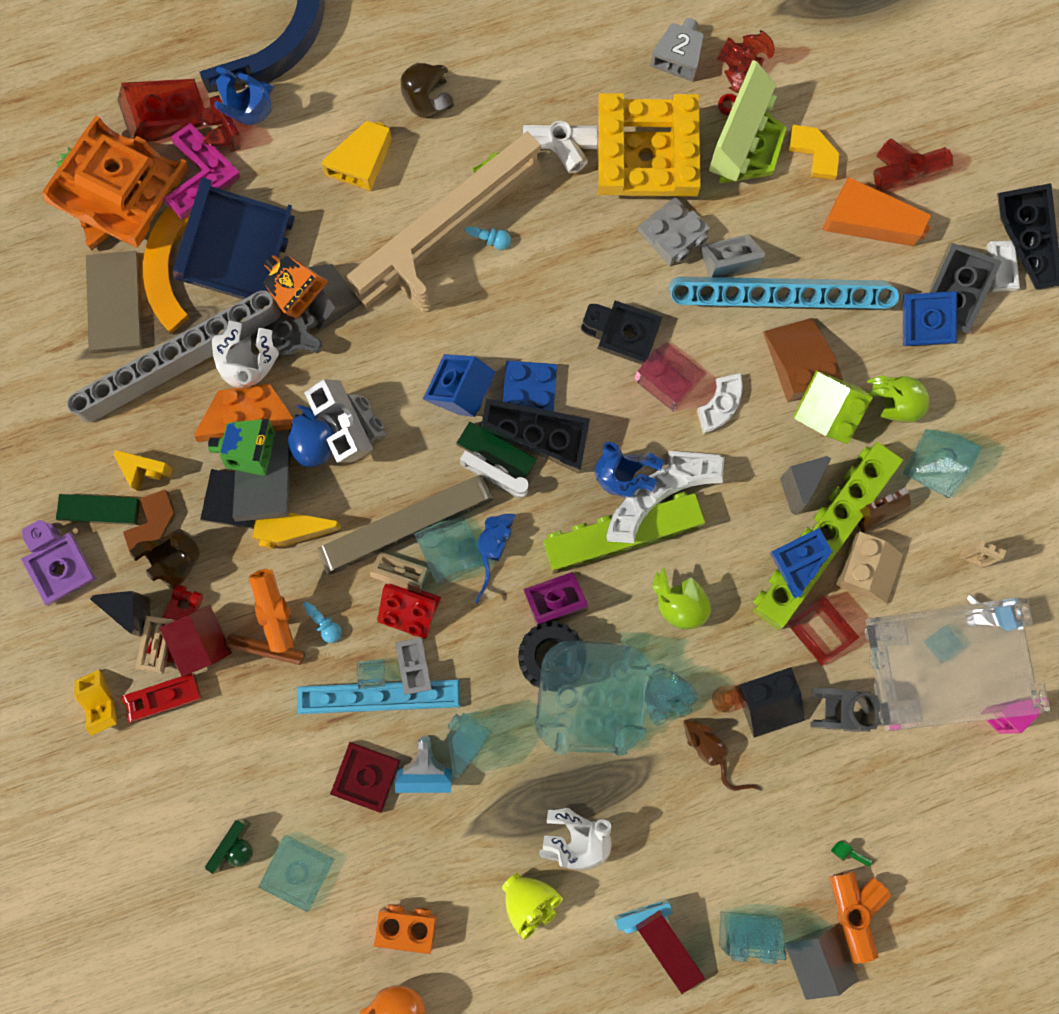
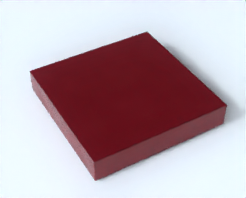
M349 742L330 795L382 813L401 760Z

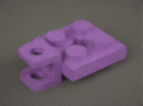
M38 520L23 528V539L29 551L33 553L23 557L21 560L45 605L49 606L97 580L73 534L67 533L61 537L54 525L42 520ZM56 563L65 565L62 575H54L53 571L56 569Z

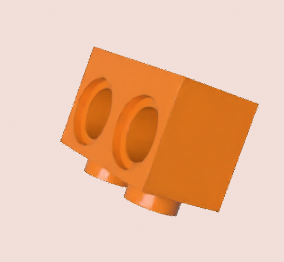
M387 904L386 908L380 909L374 947L431 954L437 915L431 914V909L415 908L414 912L404 911V906L397 904ZM387 919L398 921L400 926L398 932L391 933L386 929L385 922ZM417 922L424 923L428 929L427 935L423 937L417 936L413 932V925Z

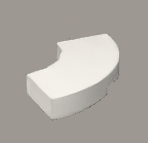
M741 373L717 378L715 380V394L712 400L707 405L697 409L703 435L722 427L735 413L742 396L743 383Z

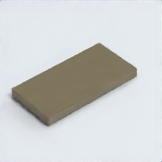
M135 250L86 255L89 351L91 353L142 349L138 252Z

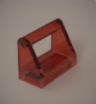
M824 595L816 599L787 623L821 666L860 638ZM812 611L819 615L841 642L828 654L823 652L799 623Z

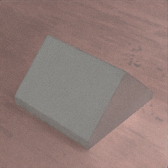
M748 234L700 246L708 277H734L756 272L759 270L765 257V252Z

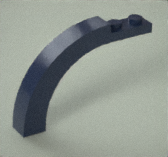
M297 0L296 9L289 25L272 44L255 54L218 65V67L227 69L235 74L237 80L234 85L246 83L238 77L239 73L249 75L258 81L266 83L282 76L293 68L313 45L323 21L325 0ZM217 66L199 71L208 93L219 91L216 80L220 77V74L216 72Z

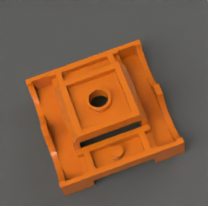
M95 115L43 189L42 195L47 204L138 248L150 230L149 224L165 201L164 198L169 195L172 189L176 190L188 173L187 162L184 159L172 161L161 156L147 144L146 140L138 136L130 139L117 134L100 117ZM116 164L120 166L115 172L106 170L108 165ZM141 175H146V177L144 178V180L142 181V183L140 184V186L138 187V189L136 190V192L134 193V195L125 207V199L127 198V196L129 195V193L131 192V190L133 189Z

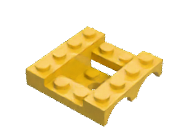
M599 93L597 195L698 196L700 190L699 94H674L673 99H624V93ZM624 127H672L671 132H624ZM646 152L652 156V159L650 161H643L639 155Z

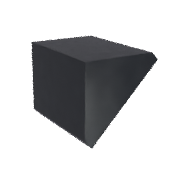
M134 591L97 594L90 598L93 603L130 634L142 637L145 617L150 616L149 597Z

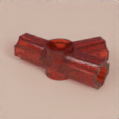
M888 139L876 156L887 166L874 170V183L880 191L903 184L915 185L922 178L952 169L953 155L950 149L946 147L925 154L911 153L894 139Z

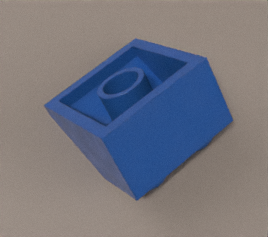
M444 354L423 399L455 414L475 417L481 408L487 390L492 384L496 371L475 356Z

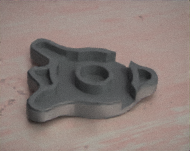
M310 305L298 319L285 314L281 310L280 317L275 322L264 327V329L272 330V343L278 349L279 357L293 356L305 350L313 353H320L322 351L323 342L310 334V329L318 324L317 318L309 312ZM258 331L251 336V342L254 346H256Z

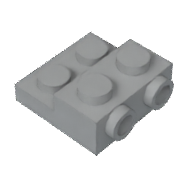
M674 197L640 224L637 231L663 260L671 266L676 261L678 263L682 262L689 255V250L694 246L697 248L702 246L708 239L707 235L710 228L694 210L689 212Z

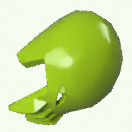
M882 375L867 380V383H873V390L867 392L869 395L885 397L887 409L881 412L880 417L902 423H914L926 415L930 406L929 393L926 387L916 378L910 376L886 377Z
M662 568L660 575L658 571L656 572L652 589L657 594L658 609L662 617L669 624L679 629L687 630L701 627L710 618L712 610L710 601L702 587L690 577L682 582V587L676 585L670 588L666 569Z

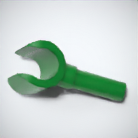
M838 841L831 849L842 861H845L850 856L868 867L871 865L872 861L857 853L850 845L843 841Z

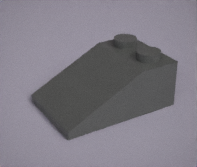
M949 243L929 293L957 291V330L969 334L1002 261L963 246Z

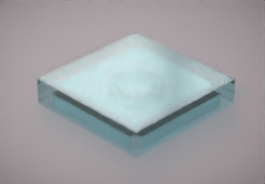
M284 835L258 888L309 912L335 859L288 835Z

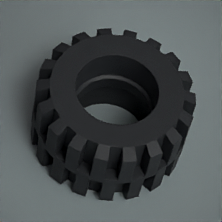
M552 621V623L544 622L537 627L531 628L525 634L519 646L518 661L523 676L531 685L540 688V690L553 692L568 688L579 678L586 663V650L582 638L580 639L578 633L570 629L568 625L558 624L555 621ZM547 641L561 643L568 653L566 666L555 673L542 670L536 661L537 649Z

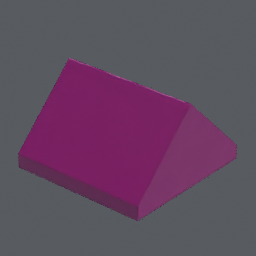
M573 572L523 589L536 627L541 625V623L556 622L588 609V602Z

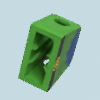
M270 419L230 422L226 425L223 437L209 438L208 449L210 453H219L225 467L228 469L266 476L275 439V431Z

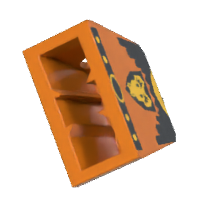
M274 255L265 262V267L271 273L264 280V285L281 310L296 319L299 318L328 283L326 279L288 255L284 256L281 260Z

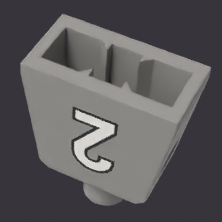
M686 18L682 26L675 23L670 24L652 53L650 67L693 82L704 36L701 32L696 31L698 22L692 18Z

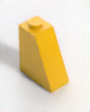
M366 120L323 159L321 165L325 176L371 191L392 143L390 128L383 123H373Z

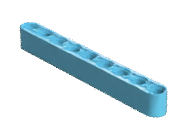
M676 277L672 279L668 287L671 298L680 305L887 309L895 306L899 299L897 289L883 280ZM678 286H686L687 292L684 295L678 296L674 293ZM705 286L713 287L711 294L708 296L700 295L701 289ZM732 286L738 287V291L734 296H726L728 288ZM763 287V292L760 296H751L754 288ZM787 287L788 293L786 296L777 297L779 289ZM807 288H813V294L810 297H802L803 292ZM832 289H839L836 297L828 298V294ZM859 289H864L863 295L859 299H854V293ZM889 289L888 296L880 300V293L883 290Z

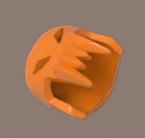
M393 985L380 990L371 1004L361 1009L359 1014H426L423 1000L415 990L407 986Z

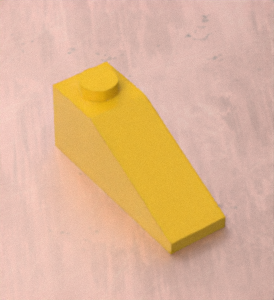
M289 512V517L256 520L252 538L259 542L260 547L275 549V545L285 547L338 532L341 529V525L334 520Z

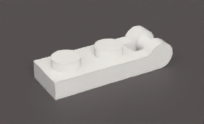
M466 450L460 458L461 466L477 475H483L485 480L517 498L527 496L528 481L525 478L518 477L515 479L508 475L509 472L504 467L497 464L492 466L485 462L486 458L474 451L472 454Z

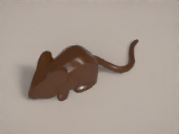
M687 719L683 721L688 745L693 747L697 751L698 756L708 765L716 766L720 764L721 780L728 789L733 791L751 788L759 791L762 790L756 785L734 786L728 783L726 780L728 748L712 733L713 728Z

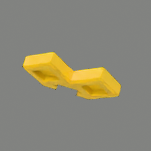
M792 125L789 151L813 154L810 177L835 180L838 171V151L818 128Z

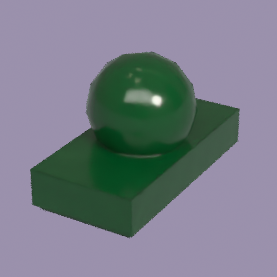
M244 818L235 820L206 864L205 869L212 874L220 872L226 861L234 867H243L251 861L253 856L252 846L248 841L242 839L251 825L250 822Z

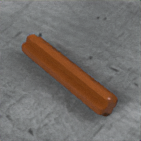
M232 633L228 635L226 640V647L297 665H302L305 658V652L302 650L289 648L287 651L280 653L271 652L268 642Z

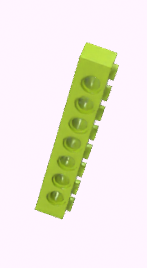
M876 442L871 447L865 446L857 457L861 460L856 468L851 466L843 476L846 482L841 488L837 486L829 495L830 504L827 508L822 506L813 519L816 523L812 529L807 527L800 535L802 537L818 528H825L831 534L830 540L826 541L832 550V553L806 586L802 595L794 599L779 569H776L768 580L771 583L770 587L766 592L761 590L753 600L756 606L752 612L775 629L780 630L786 625L863 517L860 510L874 502L902 463L903 459L879 442ZM865 467L871 468L874 471V478L866 475ZM851 487L856 488L860 492V498H855L851 495ZM835 508L844 510L845 519L837 517ZM776 590H781L785 593V603H779L775 599L774 594Z

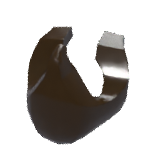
M416 63L404 71L400 79L401 93L412 113L425 118L442 109L454 107L453 98L448 93H441L436 99L429 98V93L437 82L441 85L447 82L444 74L448 72L447 67L444 65Z
M177 529L167 537L138 542L130 550V555L135 561L145 556L152 566L146 570L147 576L153 582L161 579L163 583L173 590L185 581L199 558L200 550L191 534L185 530Z

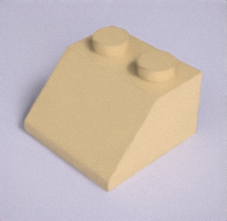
M858 532L851 537L835 586L887 604L903 554L885 540Z

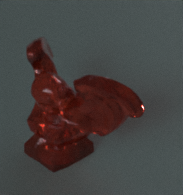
M762 30L759 31L760 34L743 36V43H735L733 39L728 37L717 58L719 62H726L729 66V69L724 72L732 85L729 89L736 93H739L752 60L758 62L762 67L765 59L757 57L759 53H764L768 59L774 56V42Z

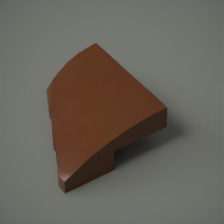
M907 488L898 490L862 508L860 511L865 520L858 524L861 531L865 533L907 512L911 506Z

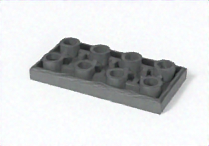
M291 429L275 431V439L266 476L235 470L233 519L235 522L289 517L290 450L287 442Z

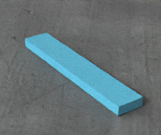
M459 680L430 681L432 690L409 695L404 694L402 682L297 687V714L460 707Z

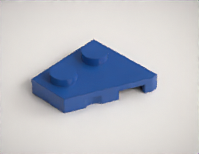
M820 528L771 551L770 554L794 599L802 595L804 589L815 577L819 568L832 553V550Z

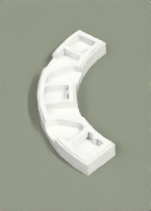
M725 457L692 459L689 463L678 466L673 464L650 475L649 477L657 480L653 491L637 489L632 497L624 500L619 509H616L607 532V541L634 543L643 519L664 498L688 487L701 484L723 483Z

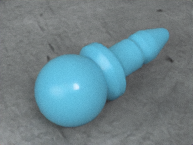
M465 227L464 229L472 237L487 240V245H493L498 250H505L511 244V236L505 230L496 231L494 228H491L489 232L478 227Z
M305 601L303 603L304 609L311 616V619L318 624L316 630L321 631L322 639L327 643L339 641L342 636L340 625L331 622L332 618L330 616L325 619L314 605Z

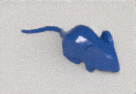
M515 514L491 516L485 521V530L480 535L477 546L482 556L486 575L483 587L475 601L476 604H478L490 580L488 559L499 561L506 546L505 540L508 541L511 536L512 529L509 528L515 520Z

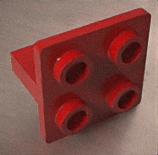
M385 584L382 590L377 622L413 636L427 639L431 622L440 605L441 597L423 590L417 593L393 584Z

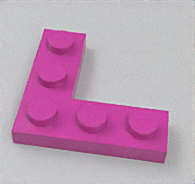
M191 123L171 136V139L201 172L164 198L165 203L181 220L191 214L201 177L212 180V187L222 190L240 178L239 171Z

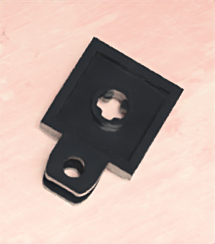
M616 300L613 303L612 309L599 304H589L581 325V331L588 336L600 340L597 349L645 366L663 317ZM629 328H633V333L637 336L629 339L623 333V330L628 331Z

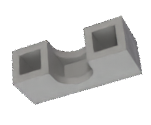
M324 379L304 392L314 415L324 417L332 427L333 435L326 440L337 463L354 462L373 450L341 380Z

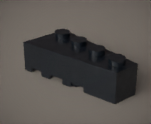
M486 399L481 429L578 473L582 466L590 419Z

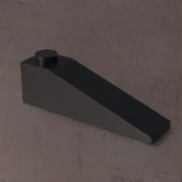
M1052 184L997 193L1000 220L1035 290L1059 286V246Z

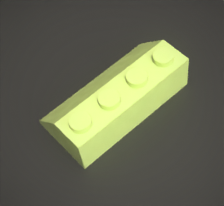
M752 60L723 128L709 168L710 172L737 181L740 173L745 174L751 160L747 158L749 151L754 153L759 138L755 137L757 131L763 132L768 117L764 116L766 110H772L777 96L773 95L776 87L775 82L760 64Z

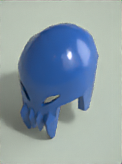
M296 405L303 413L302 415L296 414V418L292 420L293 425L287 442L288 448L294 459L302 466H320L326 463L333 454L326 440L333 435L332 427L327 421L315 416L310 407Z

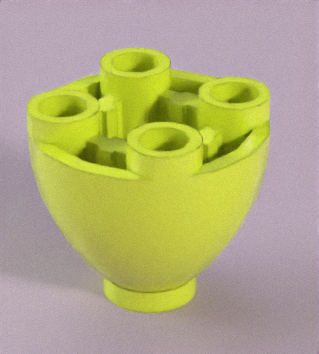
M519 873L512 875L502 886L506 893L505 903L509 920L513 928L524 940L528 939L536 931V927L543 922L546 925L554 919L557 914L554 909L563 900L561 895L545 882L530 877H522Z

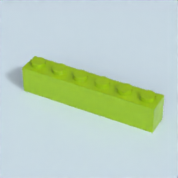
M682 492L672 496L671 501L664 503L660 501L649 511L639 526L634 543L607 541V532L612 519V515L597 519L598 523L590 526L587 523L578 524L572 527L573 531L563 534L562 531L550 533L547 535L548 539L543 540V546L552 574L702 528L705 521L695 493L687 495V492Z

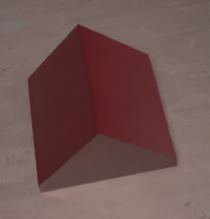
M211 605L159 627L181 677L211 666L232 654L231 649L226 647V638Z

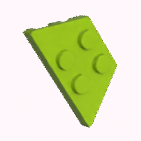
M768 111L764 115L768 117L763 132L758 130L755 136L759 138L754 153L749 151L747 158L751 159L745 174H739L737 181L773 175L787 127L780 121L773 119ZM720 176L719 183L734 182V180Z

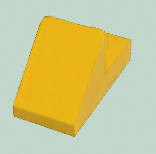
M115 450L114 456L128 484L136 491L140 490L144 476L155 480H160L161 477L170 479L173 469L166 463Z

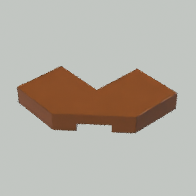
M166 489L140 498L148 523L123 531L129 552L138 542L163 538L169 524L172 523L176 514Z

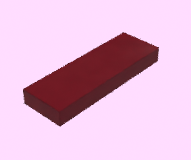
M660 910L636 925L637 930L681 994H684L705 980L703 973Z

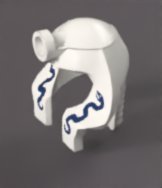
M228 321L225 332L212 338V350L216 367L221 378L229 385L236 388L252 387L266 376L279 355L278 349L272 343V330L258 329L256 347L260 353L255 355L251 351V335L240 340L242 323Z
M570 808L548 810L547 823L565 824L570 831L572 840L567 845L562 837L544 836L543 849L539 851L541 858L551 859L552 861L556 860L561 867L574 870H590L605 862L610 855L612 847L610 837L611 823L602 819L597 822H591L579 816Z

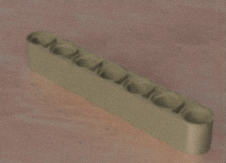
M478 475L318 548L317 552L327 575H331L491 502L493 496L483 475Z

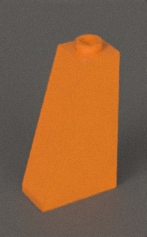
M848 177L822 230L914 246L919 238L924 240L931 226L927 223L931 215Z

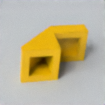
M98 669L75 680L74 697L86 712V730L89 734L93 736L116 725V706L101 670Z

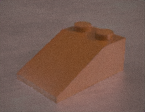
M813 318L763 332L787 402L802 399L816 370L844 380L836 357Z

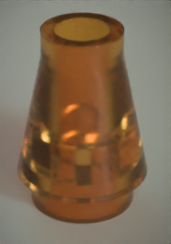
M721 686L713 692L712 704L716 710L722 713H729L736 709L739 697L733 688ZM726 694H730L732 697L730 704L725 701Z

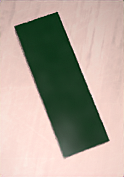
M470 421L456 442L457 446L471 454L473 451L481 454L486 458L485 462L492 466L497 464L504 467L509 472L508 475L515 479L518 477L526 479L536 463V459L481 429Z
M59 494L56 520L137 525L140 499Z

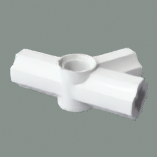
M556 121L552 125H523V134L528 131L541 144V149H551L557 153L569 174L579 172L588 163L581 149H597V126H569L564 121ZM559 135H560V136H563V137H565V138H563V139H557L556 136H559Z

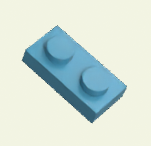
M663 900L616 915L614 919L618 930H624L625 934L638 931L636 925L659 910L666 920H668L667 916L673 913L670 903L667 900Z

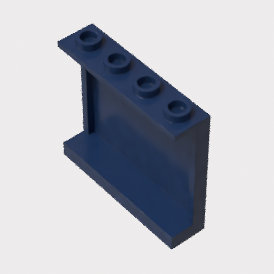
M201 177L173 269L174 279L243 300L259 291L269 292L264 285V280L271 272L265 267V262L274 255L279 258L280 252L285 253L289 240V238H285L286 230H292L295 215H291L292 205L288 204L287 210L212 187V180Z

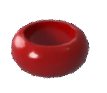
M734 94L722 95L718 101L719 111L729 116L732 109L724 107L723 102L730 100L735 103L737 96Z

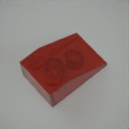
M195 79L121 83L117 101L130 139L138 136L146 140V142H155L173 136L190 123L195 128L209 124Z

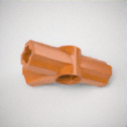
M273 569L258 570L249 576L256 601L255 612L258 623L264 627L271 652L280 653L287 651L294 646L288 620L292 618L291 610L287 607L285 598L280 596Z
M854 871L834 874L829 877L838 908L837 918L843 926L853 963L874 961L879 956L869 925L870 919L892 895L874 877H871L859 890ZM855 909L858 913V921L852 925L848 916L851 910Z

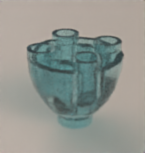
M657 664L646 671L648 679L644 692L645 707L649 719L653 721L654 725H661L675 715L684 717L693 711L691 706L699 700V694L686 678L673 670L667 669L665 664Z

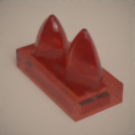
M220 96L210 97V106L198 115L196 121L203 125H217L218 127L210 131L202 143L210 146L228 145L231 152L240 150V133L232 118L215 107V101L223 103Z

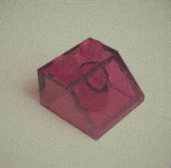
M666 342L654 351L637 370L635 381L674 412L707 373Z

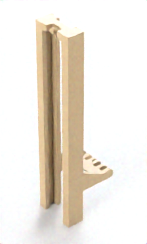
M528 131L525 132L347 274L348 280L356 287L353 293L367 309L398 284L422 312H429L430 303L426 286L418 279L416 269L462 233L465 227L472 225L539 171L541 163L537 160V154L541 151V144Z

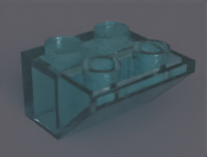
M720 911L719 947L726 955L731 956L733 961L748 962V957L759 958L761 963L777 964V960H786L782 920L777 916Z

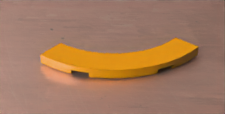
M168 206L158 218L147 240L143 259V280L147 298L153 312L168 332L172 334L190 318L178 303L170 281L171 253L174 244L177 243L182 232L186 229L190 215L181 220Z

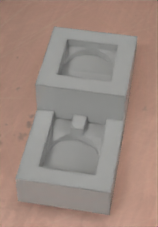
M422 637L395 642L404 694L409 695L432 690Z

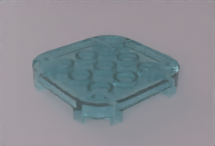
M565 641L551 647L544 656L540 674L536 713V731L540 739L555 753L566 755V752L615 753L617 756L628 754L627 751L633 748L640 739L643 740L646 729L642 725L648 676H652V665L648 663L645 655L637 648L624 643Z

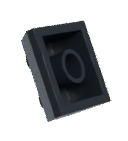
M792 667L735 686L753 738L805 720L801 691Z

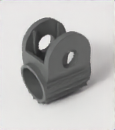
M812 688L811 694L813 697L825 698V719H813L810 722L811 728L870 732V730L877 729V726L882 724V718H885L883 715L885 708L881 704L883 701L877 698L878 695L871 694V691ZM839 700H841V721L837 719L835 714V708ZM856 701L862 708V717L859 722L854 716Z

